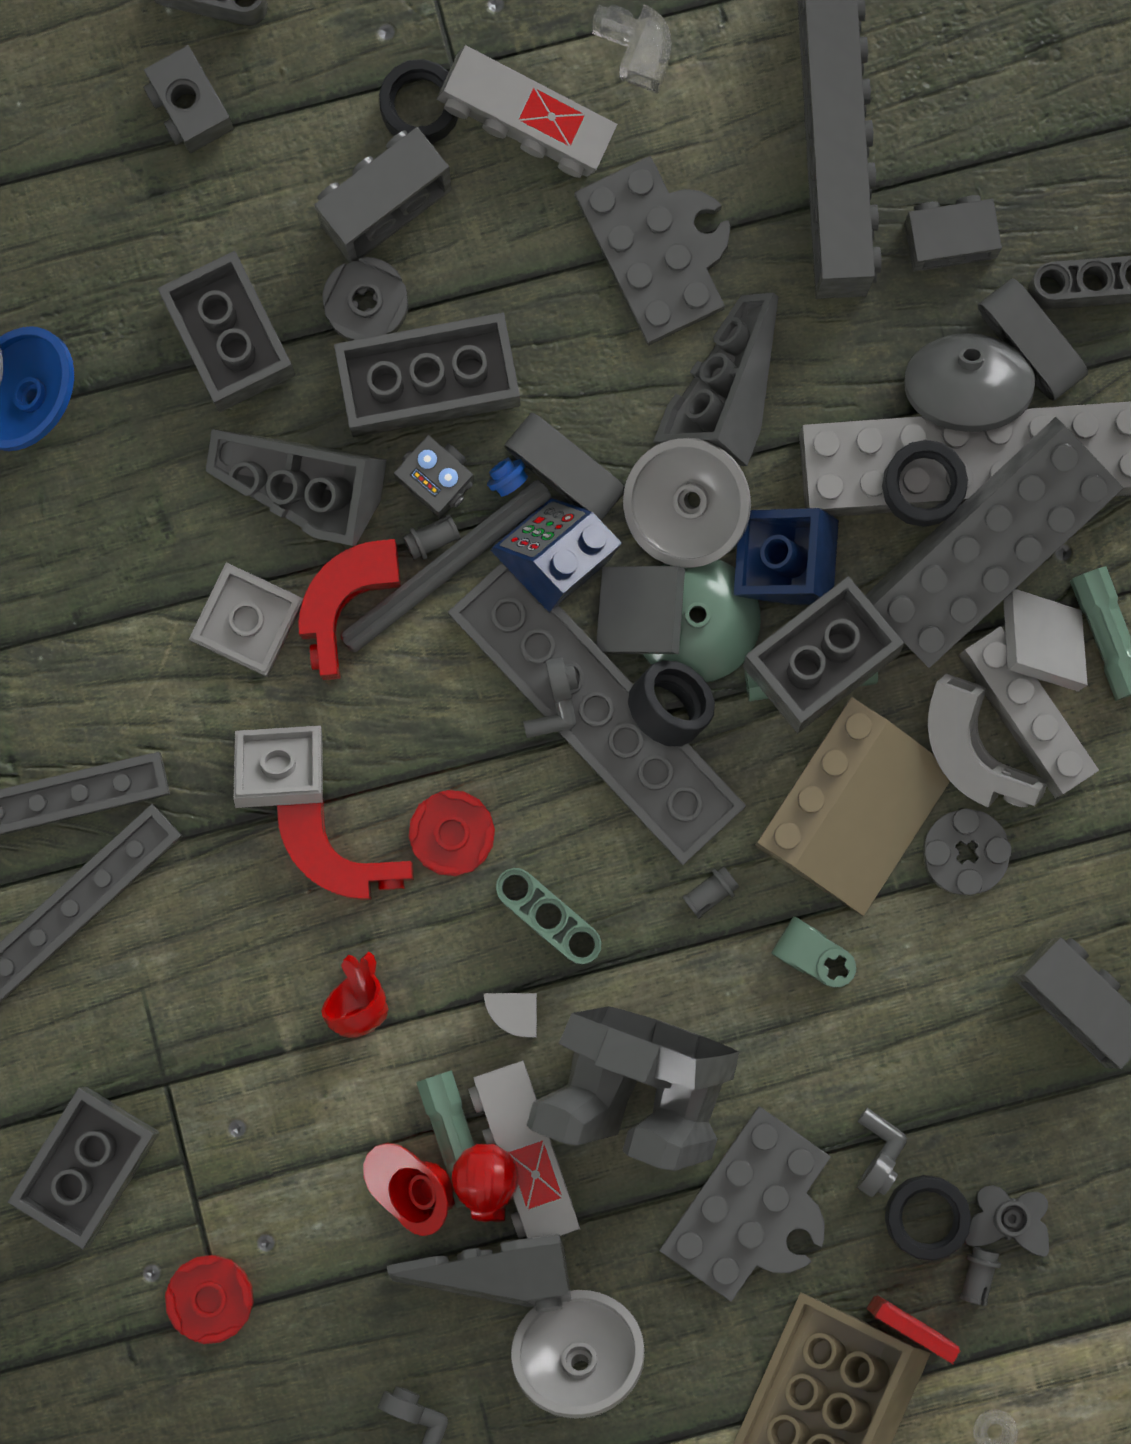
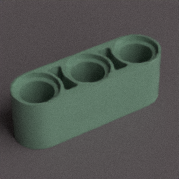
M511 868L499 876L496 883V892L501 902L564 957L579 965L591 963L597 958L602 944L600 935L531 874L520 868ZM514 876L521 877L528 883L526 896L517 901L510 900L503 892L506 880ZM543 905H554L560 910L561 921L555 928L545 929L537 923L536 913ZM580 932L590 935L595 944L593 952L583 958L573 955L569 948L571 937Z

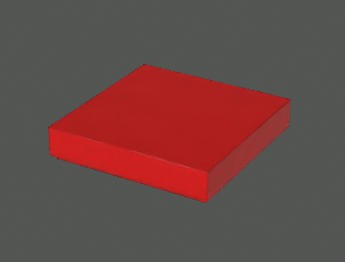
M879 1295L873 1296L866 1308L876 1318L952 1364L961 1351L959 1346L949 1338Z

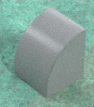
M484 993L487 1011L492 1020L501 1029L515 1036L537 1037V993Z

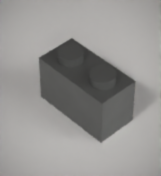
M971 195L957 199L954 205L939 207L938 202H926L916 205L914 211H909L904 224L913 272L996 259L1002 249L994 199L981 200V196Z

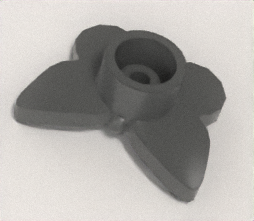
M993 1185L984 1186L977 1192L976 1200L982 1212L975 1214L971 1218L970 1231L964 1241L966 1245L984 1246L1005 1237L1006 1240L1013 1238L1022 1248L1034 1255L1042 1257L1048 1255V1229L1040 1221L1048 1209V1201L1043 1194L1027 1192L1015 1199L1010 1198L1000 1187Z

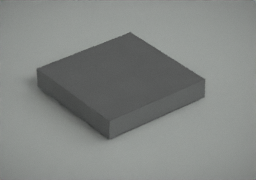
M680 566L602 567L597 647L604 654H679L685 568Z

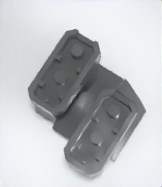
M610 1006L572 1013L559 1041L560 1045L574 1051L569 1083L533 1102L527 1127L531 1131L551 1139L577 1146L618 1135L627 1102L639 1081L656 1087L653 1113L628 1130L622 1151L629 1157L657 1168L671 1171L712 1159L717 1137L709 1124V1120L722 1084L734 1079L739 1051L663 1021Z

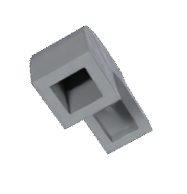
M946 673L936 682L928 713L930 744L943 773L959 791L986 807H989L996 800L998 794L1004 795L1003 799L1015 806L1028 807L1029 804L1035 806L1044 796L1049 780L1002 764L993 758L982 744L978 732V716L987 687Z

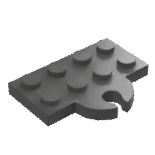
M651 156L574 192L580 209L648 346L725 309V305L708 270L720 262L728 248L729 220L720 222L717 230L710 234L699 232L694 224L699 215L705 213L716 214L721 210L722 205L715 198L702 191L690 189L669 193Z
M758 1106L659 1251L731 1302L756 1266L772 1273H791L806 1267L812 1261L805 1254H795L789 1251L786 1240L791 1231L804 1229L810 1234L812 1242L822 1247L825 1221L819 1206L807 1194V1191L831 1156Z

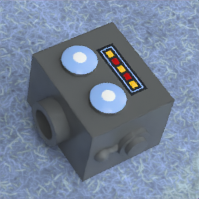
M429 435L420 442L415 450H409L403 456L402 464L394 472L396 481L439 519L451 508H457L463 502L464 493L475 482L474 475L463 466L467 461L466 458L449 443L443 448Z

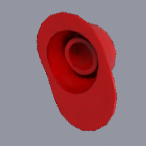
M384 1143L377 1145L367 1154L363 1164V1178L368 1191L377 1202L397 1218L411 1233L420 1236L435 1234L443 1226L448 1211L455 1205L453 1185L447 1172L438 1164L421 1161L412 1152L397 1144Z

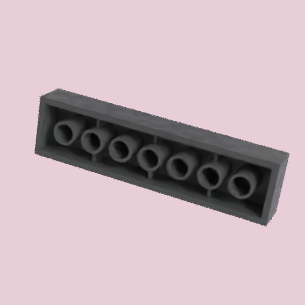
M797 0L815 299L866 297L871 284L877 282V273H881L880 247H873L874 231H878L879 228L877 204L870 205L872 189L876 188V167L874 162L868 163L867 160L869 158V147L873 146L872 120L865 121L867 105H870L871 102L870 79H862L864 63L868 62L867 37H860L861 21H865V0Z

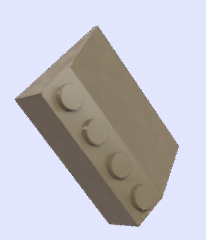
M851 697L754 846L861 916H864L948 786L950 780L943 773L934 754L890 721Z
M800 1292L734 1444H891L931 1353Z

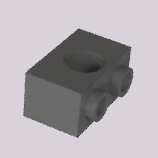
M189 45L144 69L149 83L143 86L154 108L157 109L163 106L170 119L163 123L175 145L183 142L189 153H192L234 130L227 111ZM190 94L196 97L195 103L187 109H180L175 106L177 99L182 95Z

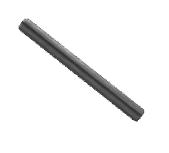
M540 480L532 482L343 631L341 639L353 653L363 648L549 501L551 493Z

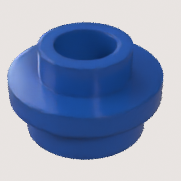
M510 458L502 460L489 471L492 478L488 481L487 486L491 491L496 490L501 497L512 493L528 478L524 471L525 464L521 459L513 462Z

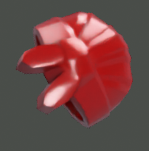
M369 951L360 959V963L352 955H348L343 960L341 967L347 978L329 994L321 1010L323 1019L329 1029L343 1037L355 1038L373 1032L387 1018L389 1009L386 1003L385 991L380 981L376 978V960Z
M495 1144L474 1145L464 1150L453 1166L451 1178L454 1192L459 1200L471 1210L472 1220L476 1222L505 1221L506 1207L504 1206L511 1201L517 1191L519 1180L517 1165L509 1152Z

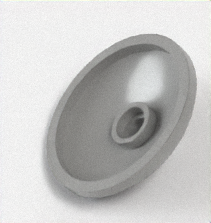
M677 438L654 446L635 463L625 484L623 508L631 534L649 555L668 565L693 568L704 566L720 559L736 546L749 522L751 496L743 471L726 451L704 440ZM690 492H695L699 495L700 504L698 507H693L688 502Z
M572 1290L570 1291L571 1301L562 1302V1309L550 1312H536V1306H534L527 1313L515 1333L511 1359L514 1374L520 1388L535 1405L557 1416L586 1418L599 1415L614 1408L631 1393L642 1373L645 1358L644 1343L641 1330L635 1318L621 1303L599 1292ZM579 1361L588 1363L584 1370L579 1371L573 1368L574 1364Z

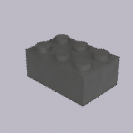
M418 127L410 133L404 130L396 134L386 144V151L375 159L372 156L363 159L353 168V175L340 185L338 182L330 184L318 195L319 201L314 206L320 226L349 263L363 258L452 190L449 166Z
M236 251L157 288L219 413L296 376L293 366Z
M848 576L746 654L743 668L798 734L898 657L904 642Z
M1061 937L1047 939L1011 977L1105 1068L1122 1069L1131 1059V1003L1117 992L1121 985L1104 969H1101L1099 972L1093 969L1085 961L1089 954L1072 938H1069L1067 941Z
M80 1087L67 1105L8 1203L78 1247L84 1249L91 1246L160 1132L90 1088Z

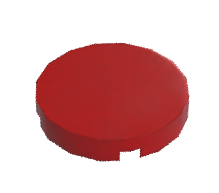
M446 790L431 795L418 805L410 820L409 840L413 853L424 867L439 875L456 877L473 872L486 861L494 845L495 828L490 812L479 799L464 791Z
M218 1255L197 1256L181 1265L172 1276L165 1294L166 1313L173 1327L188 1339L201 1344L221 1343L236 1335L249 1320L254 1304L252 1284L245 1271L231 1259Z

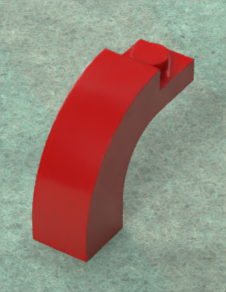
M395 539L378 540L353 546L327 562L311 581L300 609L299 635L302 640L317 638V644H310L312 670H319L323 680L340 679L336 630L338 619L345 606L362 593L399 588L401 586L398 550Z
M324 799L323 803L277 805L279 830L289 856L306 877L327 891L350 899L372 900L371 883L378 882L379 890L405 889L404 881L414 880L412 861L356 863L340 856L333 849L326 835Z

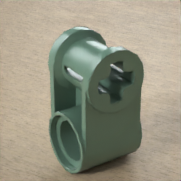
M794 916L771 952L772 955L803 974L807 973L832 988L849 984L856 973V962L848 951L827 939V936ZM840 956L845 959L843 967L848 973L845 977L838 975L834 980L827 977L829 969L824 963L827 958L834 961Z

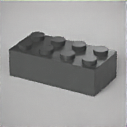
M504 312L334 344L349 428L353 438L521 406Z

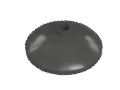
M960 333L934 340L923 346L913 355L905 372V392L913 408L930 422L956 431L981 432L1005 426L1025 412L1034 394V373L1024 356L1006 342L983 334Z

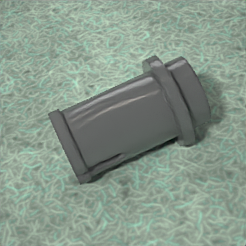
M450 514L416 531L414 528H410V533L403 536L413 560L419 557L423 560L427 559V553L461 539Z
M724 866L718 871L715 868L712 869V876L687 895L682 896L698 919L728 895L733 898L735 896L733 892L739 888L737 882Z
M974 1246L972 1254H967L966 1259L970 1263L963 1290L960 1293V1299L987 1306L995 1269L1001 1267V1263L998 1262L999 1253Z

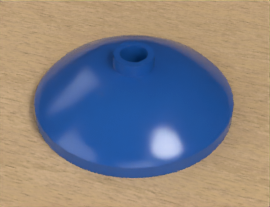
M21 327L0 336V349L3 358V376L0 385V450L2 451L21 450L44 438L62 418L72 395L74 365L71 354L60 338L39 327Z

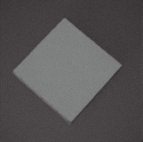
M226 562L189 640L268 677L301 609L303 598Z
M1014 589L1004 599L1008 670L1075 691H1080L1086 687L1088 683L1082 610Z
M321 726L235 731V808L323 803V735Z

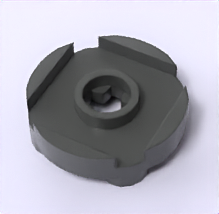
M371 257L359 258L358 261H352L348 264L344 263L337 267L327 279L322 296L328 322L338 335L348 341L396 333L407 316L409 306L407 290L397 270L390 264ZM367 291L373 292V301L377 303L373 309L367 308L365 311L358 310L359 303L354 300L357 294L364 296Z
M968 808L947 813L936 820L927 831L923 844L924 865L931 880L948 893L967 896L986 892L994 887L1006 873L1012 851L1004 829L993 817L982 811ZM961 842L967 845L972 842L975 844L974 854L977 856V859L974 863L969 860L963 863L958 862L956 859L959 855V851L956 848L957 843Z

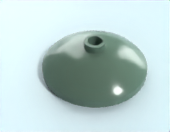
M718 559L704 566L685 568L679 654H642L650 665L662 660L677 661L691 667L708 683L728 676L744 663L746 654L753 650L757 642L761 615L757 599L733 595L735 568ZM664 563V564L661 565V566H672V565H668V564ZM694 608H700L705 612L706 619L701 623H695L690 619V611Z

